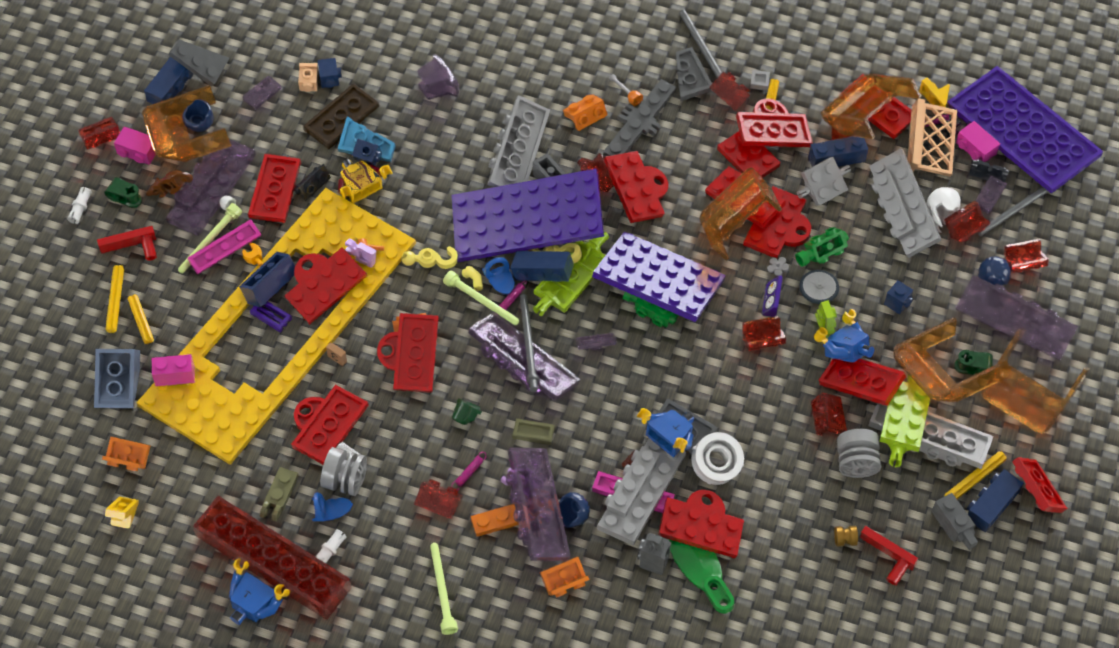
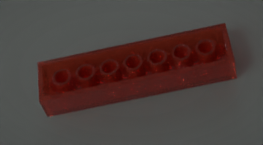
M219 495L193 525L196 537L234 561L241 558L239 563L241 566L247 561L249 563L247 568L249 571L274 587L284 584V587L281 589L282 592L285 589H289L290 594L288 596L328 620L352 589L350 578Z

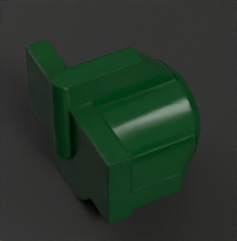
M458 398L452 419L462 425H467L475 420L477 414L481 415L482 411L480 406Z

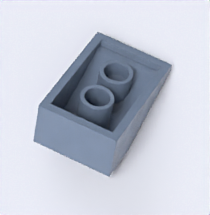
M96 349L94 408H134L140 372V350Z

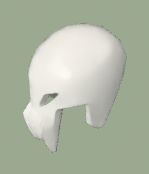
M938 188L927 199V207L939 233H942L939 226L942 227V223L944 225L951 224L960 211L961 199L959 193L953 188Z

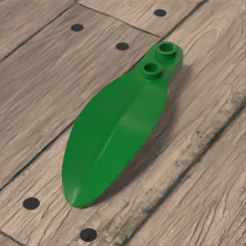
M667 539L671 542L670 552L684 576L692 584L705 592L717 612L722 614L731 612L734 608V597L722 580V570L716 554Z

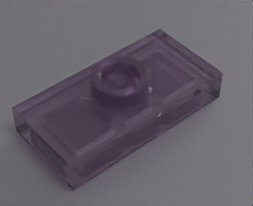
M268 75L242 96L243 101L256 110L281 90V85Z
M990 176L973 206L990 214L1006 188L1007 183Z
M613 333L575 338L578 350L587 348L600 350L603 346L617 345L616 337Z

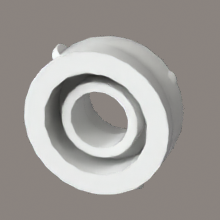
M716 432L708 434L696 446L692 447L691 461L694 472L707 484L720 485L727 483L737 476L742 467H744V454L741 445L736 439L726 433ZM711 451L717 452L722 456L724 461L723 467H716L710 462L709 455Z

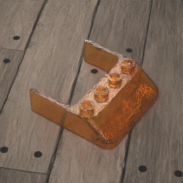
M866 74L821 111V115L825 122L842 135L874 139L875 135L868 122V119L873 114L878 113L880 108L889 103L893 97L902 96L920 99L922 96L914 78Z
M210 85L152 104L143 109L142 115L157 157L188 162L192 159L231 147L225 128L190 140L187 128L183 123V112L194 100H204L209 105L216 103Z
M752 167L743 172L711 202L699 217L711 247L726 261L729 259L723 242L729 239L731 233L740 228L745 220L754 215L759 207L769 202L779 212L782 210L773 190Z
M955 317L897 344L894 347L893 353L894 359L929 398L952 403L958 402L999 382L1001 367L999 364H996L957 384L926 350L956 334L957 319Z
M1019 328L983 385L981 394L985 400L1038 433H1046L1061 416L1090 369L1088 367L1084 368L1066 397H1060L1009 365L1008 358L1026 331L1024 328Z

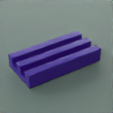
M268 301L263 306L283 317V320L262 307H252L250 310L251 315L280 333L283 327L288 325L287 322L292 320L291 315Z

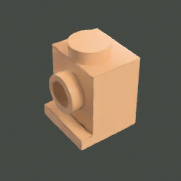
M299 63V91H318V64Z

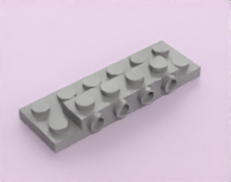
M519 95L515 98L511 113L509 115L506 114L502 122L505 128H502L499 132L498 139H500V143H497L493 150V153L496 154L495 158L492 157L488 165L491 168L489 173L491 175L487 185L498 187L528 181L550 109Z
M900 148L870 165L874 181L871 184L876 194L879 193L880 198L877 200L881 208L886 210L884 217L892 225L890 232L895 239L898 238L906 256L910 258L941 241L939 232L905 152Z
M877 403L868 426L882 431L887 406ZM927 411L919 451L926 453L930 459L939 458L944 460L947 465L952 467L956 465L961 466L962 462L982 469L994 436Z
M650 438L645 446L641 447L640 451L635 450L631 458L632 464H627L624 468L623 479H618L615 483V493L613 495L609 494L606 498L605 505L607 509L599 521L597 529L634 546L685 458L686 452L681 453L679 451L673 458Z

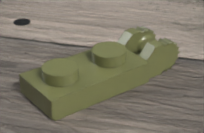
M279 467L260 510V517L265 518L270 507H274L271 520L277 522L297 482L298 472Z

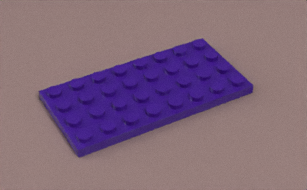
M998 66L948 100L946 107L957 110V116L968 125L973 121L980 125L1000 143L999 151L1051 194L1103 154L1099 147Z
M597 169L452 195L455 250L458 255L457 262L604 237Z

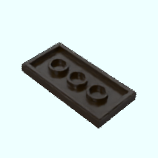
M353 83L303 125V130L327 149H330L340 141L347 116L359 124L379 107V102Z

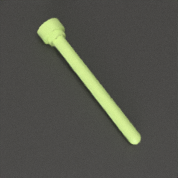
M231 203L226 208V215L189 256L208 246L231 220L239 218L242 210L237 205ZM187 259L178 268L180 273H184L191 266Z
M449 271L445 275L443 283L447 286L459 288L513 325L519 323L517 317L460 281L459 275L455 272Z
M432 543L430 548L443 614L442 623L440 624L441 632L444 635L454 634L458 631L457 621L451 617L439 547L437 543Z

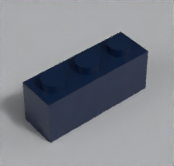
M170 57L144 90L147 102L166 109L174 101L177 93L182 91L187 80L192 78L193 73Z
M863 135L811 144L808 158L812 167L830 157L834 158L838 167L866 162L868 146Z
M516 251L511 270L516 281H569L574 263L570 252Z
M276 252L239 286L249 305L261 308L295 276V265L289 254Z
M1005 469L1000 474L996 473L990 480L991 485L988 488L985 486L978 496L980 498L977 501L973 500L967 507L969 511L968 516L985 533L1020 493L1024 485L1022 481Z

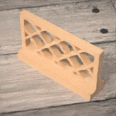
M920 98L912 105L907 160L913 172L917 169L949 177L952 175L957 110L927 104L924 99ZM926 109L931 110L935 116L930 119L926 115ZM944 113L950 114L951 121L947 123L941 115ZM936 118L944 125L939 129L932 122ZM927 124L934 131L930 135L924 130V126ZM944 128L950 133V137L947 139L940 132ZM935 134L942 141L938 145L931 138ZM926 140L933 147L929 151L923 146V142ZM943 144L949 149V153L946 155L939 148ZM934 150L941 157L937 161L929 154ZM926 156L931 165H921L922 158ZM943 160L947 165V170L941 169L937 163Z

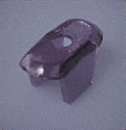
M433 54V60L417 70L418 75L422 79L418 83L420 90L428 100L448 94L457 97L459 94V83L443 59L437 54Z

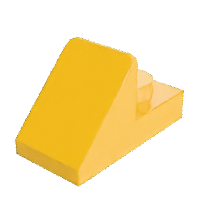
M927 77L921 81L919 92L930 104L946 107L950 84L938 89L936 84Z
M119 496L106 508L105 516L111 517L112 526L128 529L131 527L139 500Z

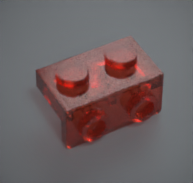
M723 71L709 88L736 112L750 97L748 94L750 90L743 84L739 86L735 82L737 78L730 72L726 74Z
M113 117L78 130L87 150L108 141H113L120 134L119 127Z
M599 153L593 160L581 158L577 162L581 168L580 171L597 169L599 190L609 192L614 184L603 161L605 158L603 154Z
M976 201L971 202L944 219L951 238L958 242L967 241L972 235L983 231L985 227L990 225V221L983 217L979 203Z
M1040 239L1005 246L1004 259L1009 264L1013 273L1048 266L1049 259L1041 251Z
M779 316L742 323L743 340L749 351L786 344V336L780 327Z
M822 392L811 401L816 435L821 436L827 431L837 434L847 431L840 396Z
M433 479L422 482L414 505L452 519L458 502L463 497V495L458 493L459 490L449 486L447 489L441 487V483Z

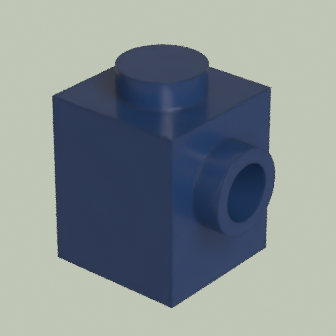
M336 59L318 60L322 88L339 86V78H342L341 68H337Z
M357 139L351 156L356 161H364L366 164L375 166L380 161L382 152L378 145Z
M897 280L887 292L884 305L900 315L905 307L908 308L911 305L913 289Z

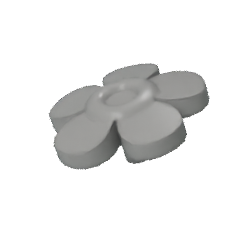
M780 257L778 261L776 258H771L769 261L770 265L767 267L768 272H774L775 276H781L782 271L787 272L789 270V265L786 264L784 257Z

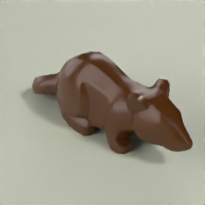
M180 170L170 171L164 178L160 180L156 178L155 182L147 190L146 195H159L160 198H164L168 192L175 194L185 182L191 183L193 176Z

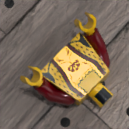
M347 159L342 163L344 170L340 172L341 178L338 180V193L342 196L343 200L348 196L351 203L354 204L383 188L381 177L386 179V175H392L393 172L389 165L379 168L366 164L364 161L353 164L350 159Z

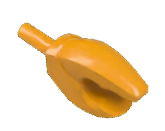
M250 242L249 245L252 251L246 252L243 249V258L247 263L252 265L258 264L261 267L263 265L262 250L258 245Z

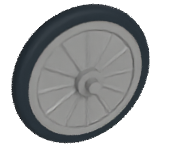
M812 270L806 273L799 283L800 292L803 297L815 304L828 300L831 302L839 293L837 279L834 275L824 270Z

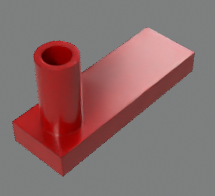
M153 225L97 239L101 254L142 243L146 260L151 261L157 258L153 240H156Z
M867 526L861 531V539L897 561L886 578L889 583L897 586L908 568L913 571L918 558Z

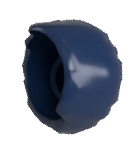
M194 100L183 112V124L193 132L208 130L214 121L211 106L204 100Z
M998 256L986 258L978 269V278L986 287H1001L1008 284L1011 278L1009 264L1004 258Z
M576 492L565 494L560 499L559 506L555 511L556 519L566 528L583 525L589 518L590 509L588 501H586L583 495Z

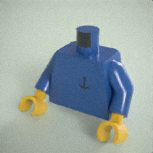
M850 309L848 313L845 311L842 317L843 322L851 326L846 325L827 338L828 331L824 327H820L814 334L815 341L823 342L826 357L855 362L863 356L869 358L873 356L874 347L869 346L868 334L863 332L858 322L855 323L856 312L853 309Z
M641 408L637 417L642 418L641 422L643 424L648 423L646 430L648 438L673 458L679 451L683 453L691 449L694 438L692 434L693 425L691 424L694 421V417L691 413L686 412L681 416L675 410H670L667 413L651 414L649 410Z
M241 558L234 561L233 566L237 571L233 573L229 593L231 605L235 609L230 618L238 625L246 617L253 622H257L259 619L274 615L283 601L282 597H287L290 594L289 589H285L283 593L281 592L284 584H279L273 589L248 572L244 574L243 570L249 567V563L245 561L241 568L239 565Z

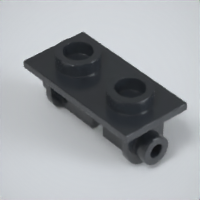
M977 159V161L973 160L969 176L1004 186L1009 170H1006V167L990 166L989 163Z
M322 164L319 167H315L307 176V179H303L299 184L295 185L294 192L297 195L302 194L305 201L331 178L325 165Z

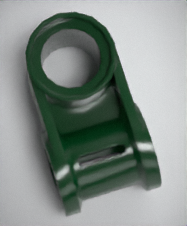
M115 177L104 191L105 196L111 201L121 203L130 208H136L142 203L137 185Z
M962 350L954 363V368L961 374L984 378L990 377L993 370V355L987 352Z

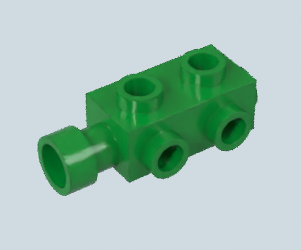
M836 227L828 228L824 234L810 238L809 242L804 244L806 251L802 250L796 253V261L801 267L806 266L810 261L819 264L825 263L829 260V256L840 255L844 252V248L848 247L846 241L849 240V237L842 229Z
M625 292L623 295L624 300L629 303H635L634 309L640 317L645 318L647 316L651 318L652 322L658 327H662V325L668 327L670 323L673 325L678 318L677 314Z

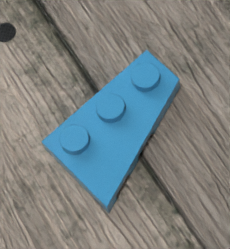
M347 116L337 148L338 152L352 154L357 139H361L378 145L382 152L380 160L391 162L396 147L395 143L378 133L368 130L364 125H359Z

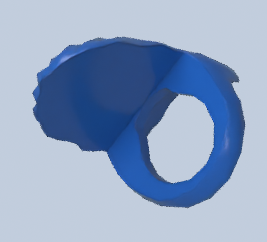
M502 257L494 258L482 268L489 283L499 293L509 294L514 289L515 282L512 273L509 271L510 265L507 259ZM499 262L503 263L502 267H497L496 269H492L490 271V268L493 264Z
M317 492L312 497L315 508V518L312 521L324 522L340 518L351 510L353 503L346 498L325 500L323 495Z

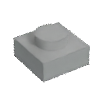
M752 70L750 88L768 90L770 72Z

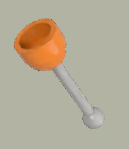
M614 74L610 75V81H614L628 94L630 104L637 106L642 102L643 95L636 90L629 91L616 79Z

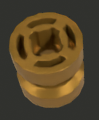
M856 525L845 529L842 526L834 528L836 547L844 546L845 543L850 546L858 545Z

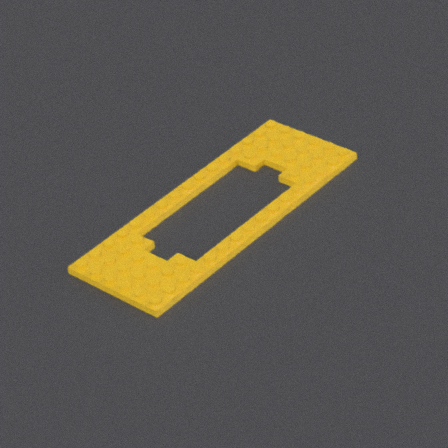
M325 188L262 259V263L264 264L276 252L289 254L290 257L295 252L302 256L311 253L322 254L323 252L332 256L341 247L344 249L348 247L345 245V242L349 238L357 244L359 239L364 238L367 240L368 245L384 246V251H376V260L372 268L356 261L367 273V277L347 293L263 394L246 383H243L235 393L229 391L213 381L220 372V367L204 358L249 306L240 287H238L179 354L192 355L195 367V383L155 386V383H153L136 402L137 406L231 465L326 352L327 345L337 339L402 261V254L414 247L416 240ZM257 265L244 281H246L260 266Z

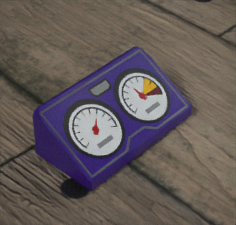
M780 275L766 284L762 308L763 316L775 318L777 315L783 278Z

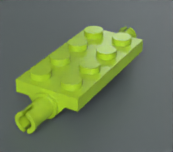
M604 232V237L593 238L588 242H575L581 249L582 257L578 262L574 263L569 281H541L534 289V294L540 297L541 300L533 307L536 314L540 311L539 316H543L551 305L564 313L594 279L592 277L593 271L606 256L601 252L600 247L609 239L607 232Z
M914 372L908 373L907 382H902L886 409L879 442L886 443L890 447L889 465L892 467L894 460H896L895 467L902 465V457L905 452L909 450L919 452L932 389L918 385L920 375L917 372L915 378H913Z

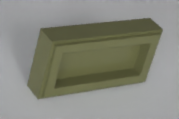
M516 418L512 439L551 445L555 425Z

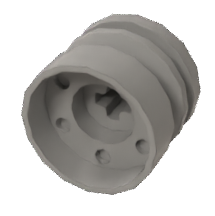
M852 429L841 433L837 437L838 462L841 474L852 478H863L877 474L881 470L878 434L868 429Z
M332 447L326 456L322 468L321 487L335 491L341 483V493L346 494L348 492L349 495L356 496L365 478L367 457L361 454L357 457V454L352 452L347 459V451Z

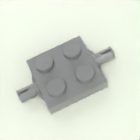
M830 157L803 171L801 175L805 182V188L797 191L798 197L802 198L809 194L815 205L819 206L848 190L843 175L851 172L850 166L846 165L839 169L834 158Z

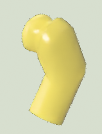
M467 266L463 269V277L466 279L470 277L473 280L474 290H483L482 275L472 266Z

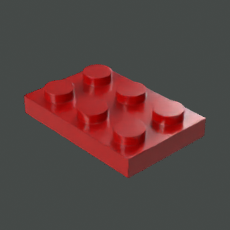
M739 131L717 145V150L740 173L755 182L780 167L781 162L765 146L742 145Z
M1017 457L1012 461L1015 466V472L1025 481V487L1035 497V502L1039 509L1062 513L1068 509L1036 459Z

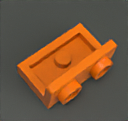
M593 94L585 96L579 102L572 103L563 110L564 116L574 121L575 128L578 131L608 115L604 101Z
M110 437L107 454L102 456V460L108 461L107 465L119 467V464L127 465V470L138 472V468L145 469L151 445Z
M579 557L572 558L539 572L548 595H555L556 598L566 594V590L574 587L575 590L585 586V581L590 580L585 575Z

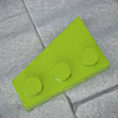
M829 300L821 302L819 309L816 311L817 313H815V318L819 329L824 327L828 331L827 338L835 333V318H837L835 308L830 306Z

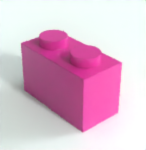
M975 121L959 131L956 140L958 146L964 149L973 160L977 161L979 159V161L987 162L994 157L1000 146V143Z
M123 127L114 142L118 155L150 165L160 149L156 137L127 127Z
M192 355L152 358V377L155 386L195 383V367Z

